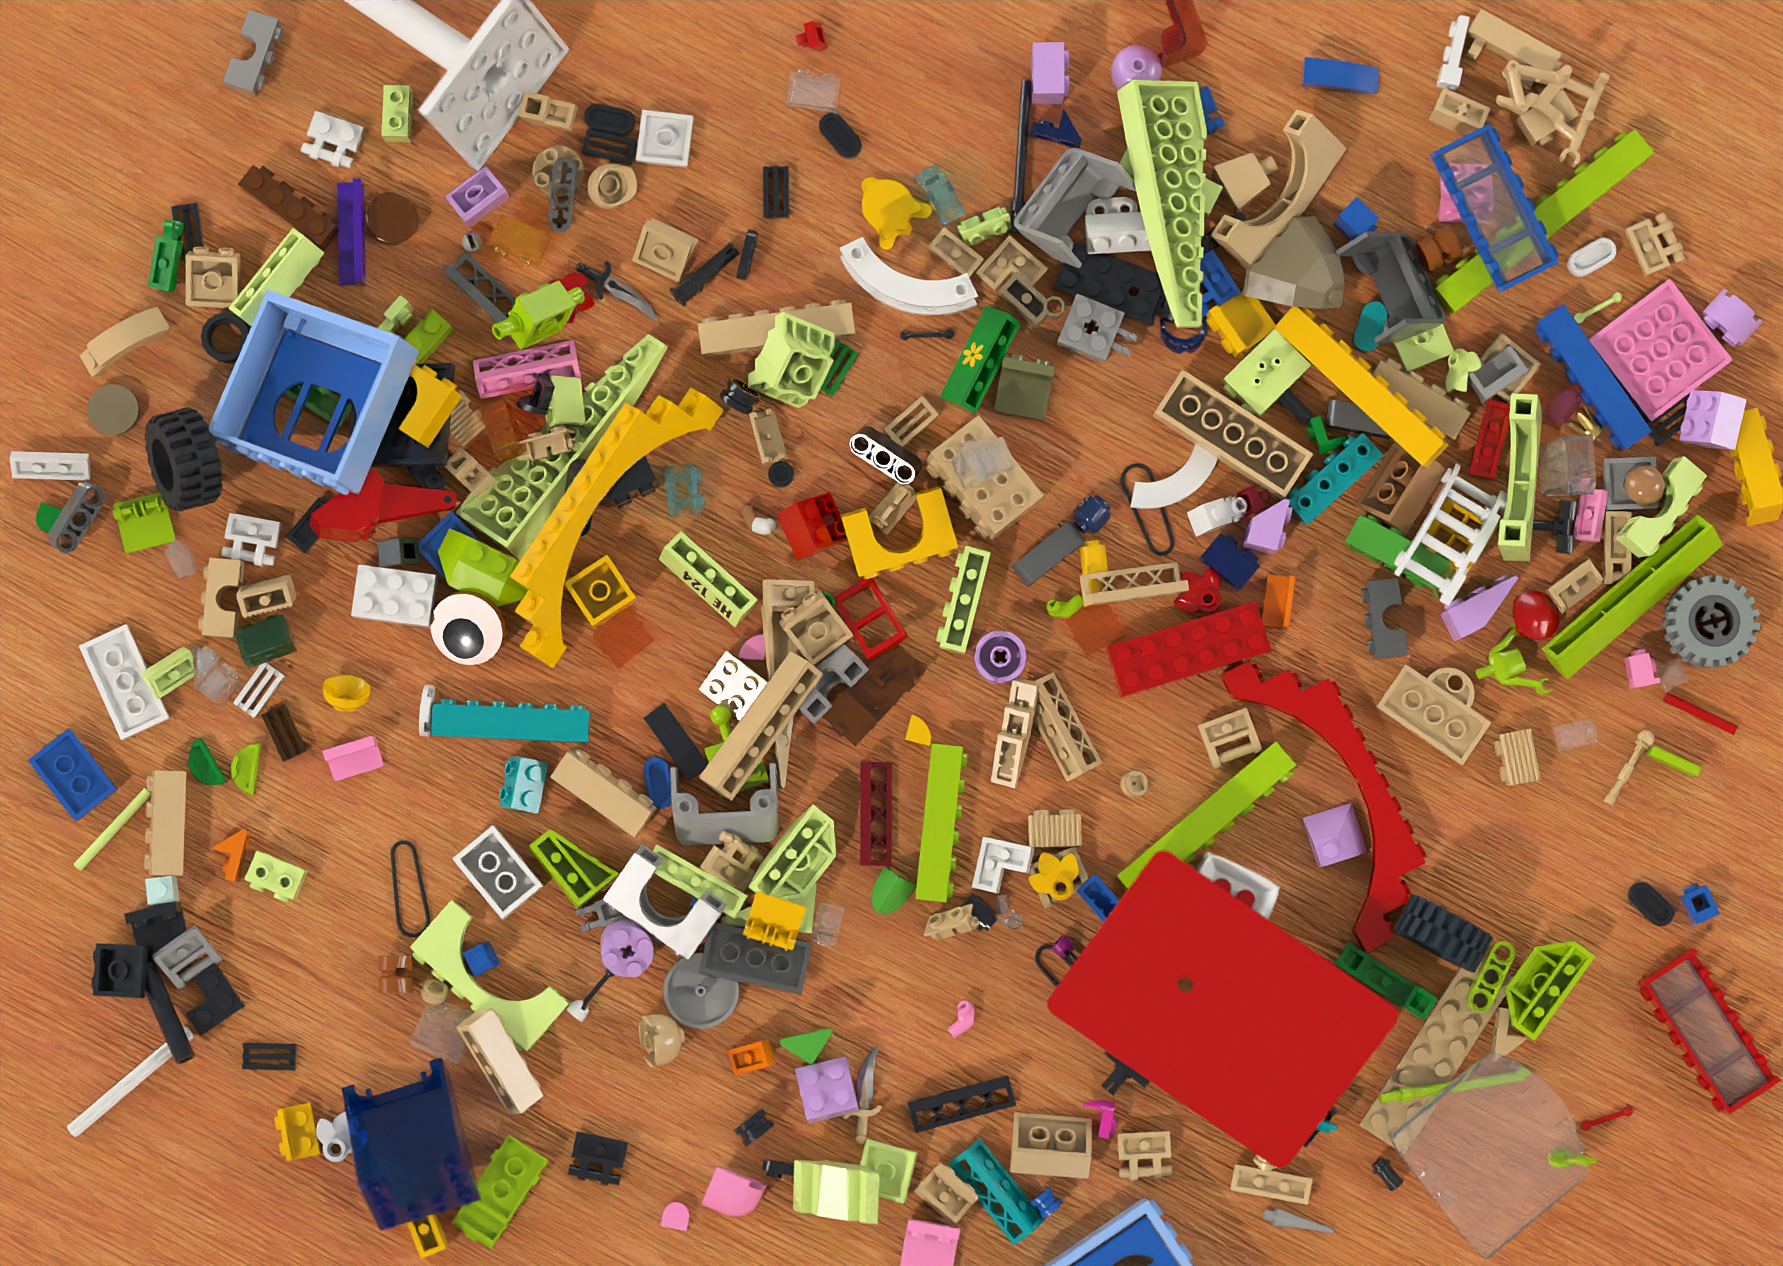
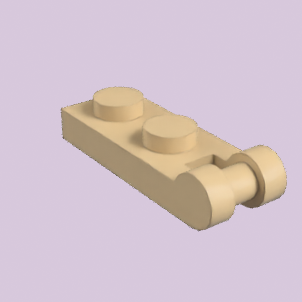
M1605 511L1603 584L1619 582L1631 572V551L1621 544L1616 537L1627 521L1632 518V512ZM1613 564H1622L1621 572L1613 571Z

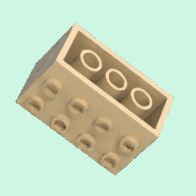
M979 415L930 452L926 460L928 465L926 469L934 479L939 478L944 485L942 489L950 499H956L960 504L958 509L966 519L971 518L976 524L974 528L982 539L987 538L989 542L1037 506L1044 497Z

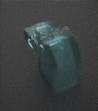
M936 164L914 176L917 185L927 197L934 214L943 226L965 214L963 206L949 179Z

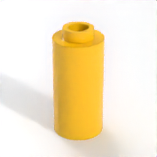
M1099 540L1084 542V547L1079 548L1083 575L1107 572L1108 565L1105 545H1100ZM1096 579L1088 580L1090 594L1098 593L1102 589L1103 585Z

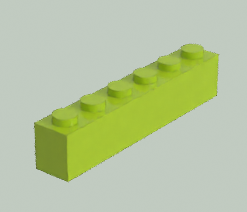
M933 743L931 746L915 895L917 900L946 903L947 897L952 898L954 882H949L950 872H955L956 856H951L952 846H958L959 830H954L955 820H960L962 809V805L957 804L958 794H963L965 779L960 778L961 768L966 769L967 753H962L963 747Z

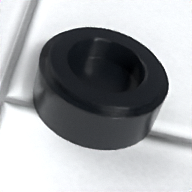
M778 461L769 468L768 477L774 486L784 488L792 483L794 471L787 462Z

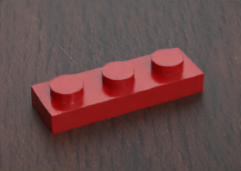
M1491 399L1487 400L1467 474L1491 481L1494 480L1510 421L1509 404Z

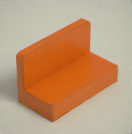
M1267 574L1261 616L1265 627L1287 629L1289 627L1295 576L1290 575L1286 577Z

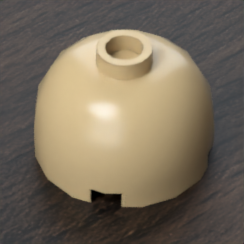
M651 1014L642 1016L644 1020L639 1023V1038L641 1048L646 1046L648 1055L644 1056L645 1061L652 1068L670 1063L678 1056L681 1050V1043L685 1041L683 1029L678 1028L676 1022L666 1015Z

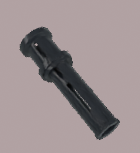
M729 242L694 274L688 273L685 276L686 279L676 288L672 287L669 289V292L682 307H685L687 305L686 302L697 292L701 293L703 291L704 284L740 255L736 248L733 249V245Z

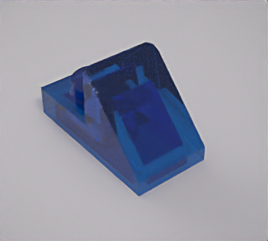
M1064 109L1058 128H1055L1051 122L1039 120V123L1033 122L1030 137L1071 148L1080 149L1082 141Z

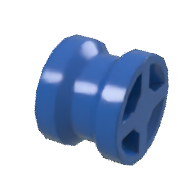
M1051 1186L1043 1190L1030 1202L1033 1207H1037L1040 1210V1216L1043 1219L1063 1204L1060 1198L1054 1196V1190Z

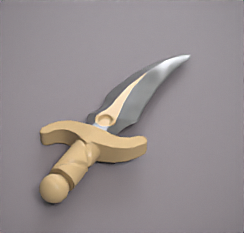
M878 1046L874 1047L866 1057L857 1079L856 1088L858 1094L856 1099L859 1112L844 1115V1119H848L852 1115L858 1116L856 1134H859L856 1137L858 1144L866 1142L865 1135H867L868 1117L877 1115L882 1109L881 1105H878L873 1110L869 1108L870 1101L874 1096L873 1071Z

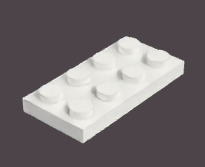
M127 624L79 646L121 740H125L170 719L162 699L155 697L141 676V673L148 668Z

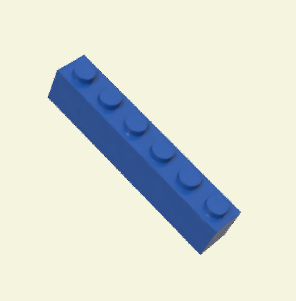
M1564 304L1534 325L1537 328L1535 330L1537 337L1542 343L1546 342L1551 349L1549 353L1552 359L1557 364H1562L1566 370L1564 372L1566 379L1571 385L1575 384L1581 392L1579 393L1580 399L1586 406L1590 405L1596 413L1593 415L1594 419L1600 427L1603 428L1605 426L1610 433L1608 438L1616 449L1620 448L1621 451H1624L1652 432Z

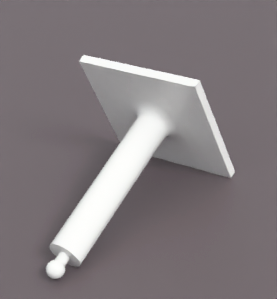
M344 0L448 70L418 111L459 155L477 171L481 169L519 118L518 114L524 91L537 94L570 50L530 0H501L472 39H469L412 0Z

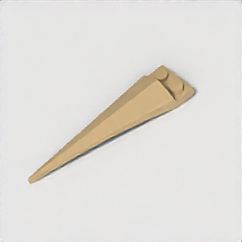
M763 580V606H761L768 682L790 651L804 658V655L784 631L779 621L782 619L781 615L785 610L790 607L796 609L803 604L802 599L804 596L814 592V581ZM794 715L774 742L780 789H783L786 783Z

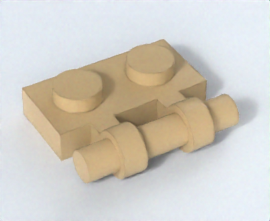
M1665 213L1655 216L1659 225L1657 227H1653L1650 219H1647L1624 230L1645 277L1669 267L1670 263L1667 259L1669 255L1673 256L1676 264L1685 260L1681 251L1683 250L1682 244L1677 242L1672 231L1674 228L1671 221L1668 222ZM1663 234L1668 247L1662 248L1657 235Z
M723 831L719 835V840L725 843L724 848L721 850L713 846L700 868L743 893L756 873L749 868L753 861L760 864L764 856L753 845L743 843L736 834H729ZM735 851L742 854L739 861L732 857Z
M1170 1131L1117 1133L1118 1160H1129V1167L1119 1168V1178L1138 1180V1177L1153 1176V1179H1161L1162 1176L1172 1175L1171 1165H1161V1158H1171ZM1137 1159H1152L1153 1164L1152 1166L1138 1167Z

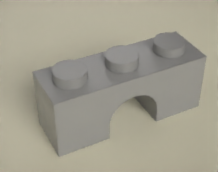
M248 10L240 34L244 39L256 44V51L248 60L231 58L223 80L227 87L253 96H257L258 90L262 91L266 82L265 70L267 66L270 67L274 60L275 53L272 51L275 42L279 43L283 34V28H281L282 25L278 19Z
M841 644L829 653L816 666L823 675L798 708L813 724L832 707L827 701V695L833 686L839 683H846L852 687L869 670L844 644Z

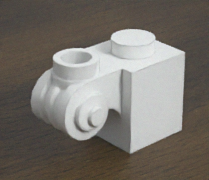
M1229 496L1225 498L1226 501L1221 498L1187 512L1196 537L1215 531L1231 523L1232 520L1234 522L1240 521V518L1244 517L1243 515L1247 513L1246 501L1241 497Z

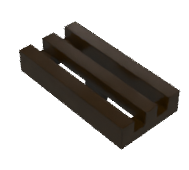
M286 704L261 715L283 762L308 751ZM283 712L300 749L295 750L279 713ZM272 716L290 751L289 754H286L270 720Z

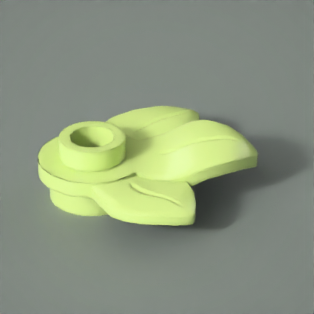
M1459 348L1449 356V371L1445 382L1447 392L1451 394L1454 389L1461 392L1467 391L1469 372H1474L1481 368L1480 359L1475 352L1467 353L1466 350Z

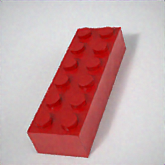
M1256 601L1106 648L1121 698L1261 656L1272 651Z

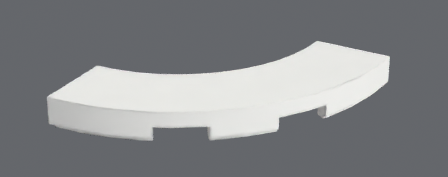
M1195 444L1187 463L1174 475L1157 482H1135L1130 508L1156 509L1185 499L1204 483L1212 472L1218 458Z

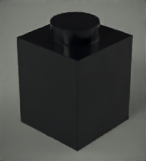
M395 538L377 542L379 565L381 568H401L420 564L418 538Z

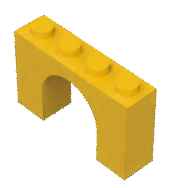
M416 360L409 377H413L417 384V399L399 429L429 448L462 395L455 391L457 385L446 378H443L442 381L435 378L437 375L435 371L425 365L422 369L416 366L418 362Z
M940 486L915 493L922 517V532L912 546L903 550H890L876 541L866 508L840 515L859 577L864 576V579L878 576L881 570L897 571L904 568L903 564L913 561L914 564H920L928 561V557L938 554L939 557H944L954 553L953 549L958 548Z

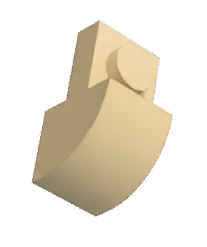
M524 91L518 116L527 122L542 127H554L572 131L578 106L551 99L549 96Z
M462 447L448 459L447 466H445L477 498L487 491L496 480Z

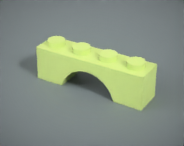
M1685 456L1674 458L1662 474L1665 491L1664 503L1660 512L1653 518L1642 516L1630 518L1616 537L1621 544L1638 558L1652 556L1659 549L1661 538L1672 531L1675 526L1673 522L1677 516H1681L1688 509V501L1692 496L1697 495L1704 486L1702 482L1707 475Z

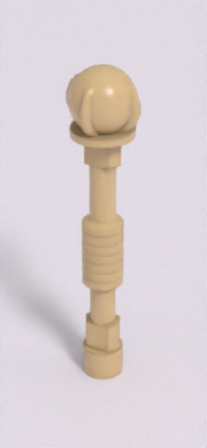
M1643 730L1637 735V740H1635L1637 745L1628 763H1625L1617 777L1618 781L1604 799V802L1610 806L1614 805L1623 783H1626L1632 774L1634 764L1640 754L1645 749H1649L1648 746L1653 744L1654 735L1651 731Z

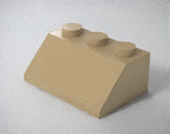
M1014 1112L1010 1172L1088 1179L1091 1163L1092 1118Z

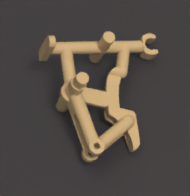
M1515 60L1509 61L1502 74L1506 78L1510 98L1498 95L1496 103L1500 107L1519 115H1524L1530 107L1547 115L1555 122L1554 128L1571 140L1569 147L1560 154L1559 161L1563 162L1566 155H1571L1574 160L1572 167H1575L1580 161L1578 150L1587 128L1594 118V111L1610 76L1606 73H1600L1591 88L1569 78L1572 72V68L1569 65H1564L1559 71L1555 72L1522 65ZM1520 79L1546 84L1547 86L1540 95L1530 93L1524 96ZM1564 88L1588 98L1582 116L1574 129L1564 123V114L1549 104L1557 93Z

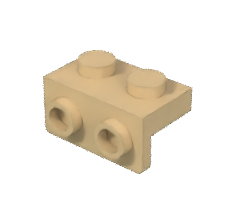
M942 1163L937 1164L914 1191L952 1226L960 1220L969 1207L979 1198L971 1185L962 1182L955 1176V1172L949 1166Z

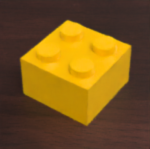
M605 555L564 582L594 629L637 601L635 595L608 555Z

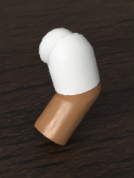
M752 505L740 509L750 531L761 535H768L775 530V521L771 518L766 520L757 517Z

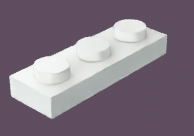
M11 451L9 457L12 478L90 480L92 474L89 454Z

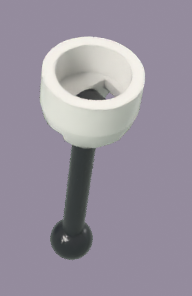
M606 969V974L584 1000H575L566 1008L581 1023L589 1013L588 1002L608 978L615 975L608 969Z

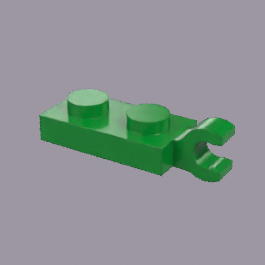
M165 220L163 236H156L148 287L168 292L175 291L183 241L177 240V238L183 231L184 222Z

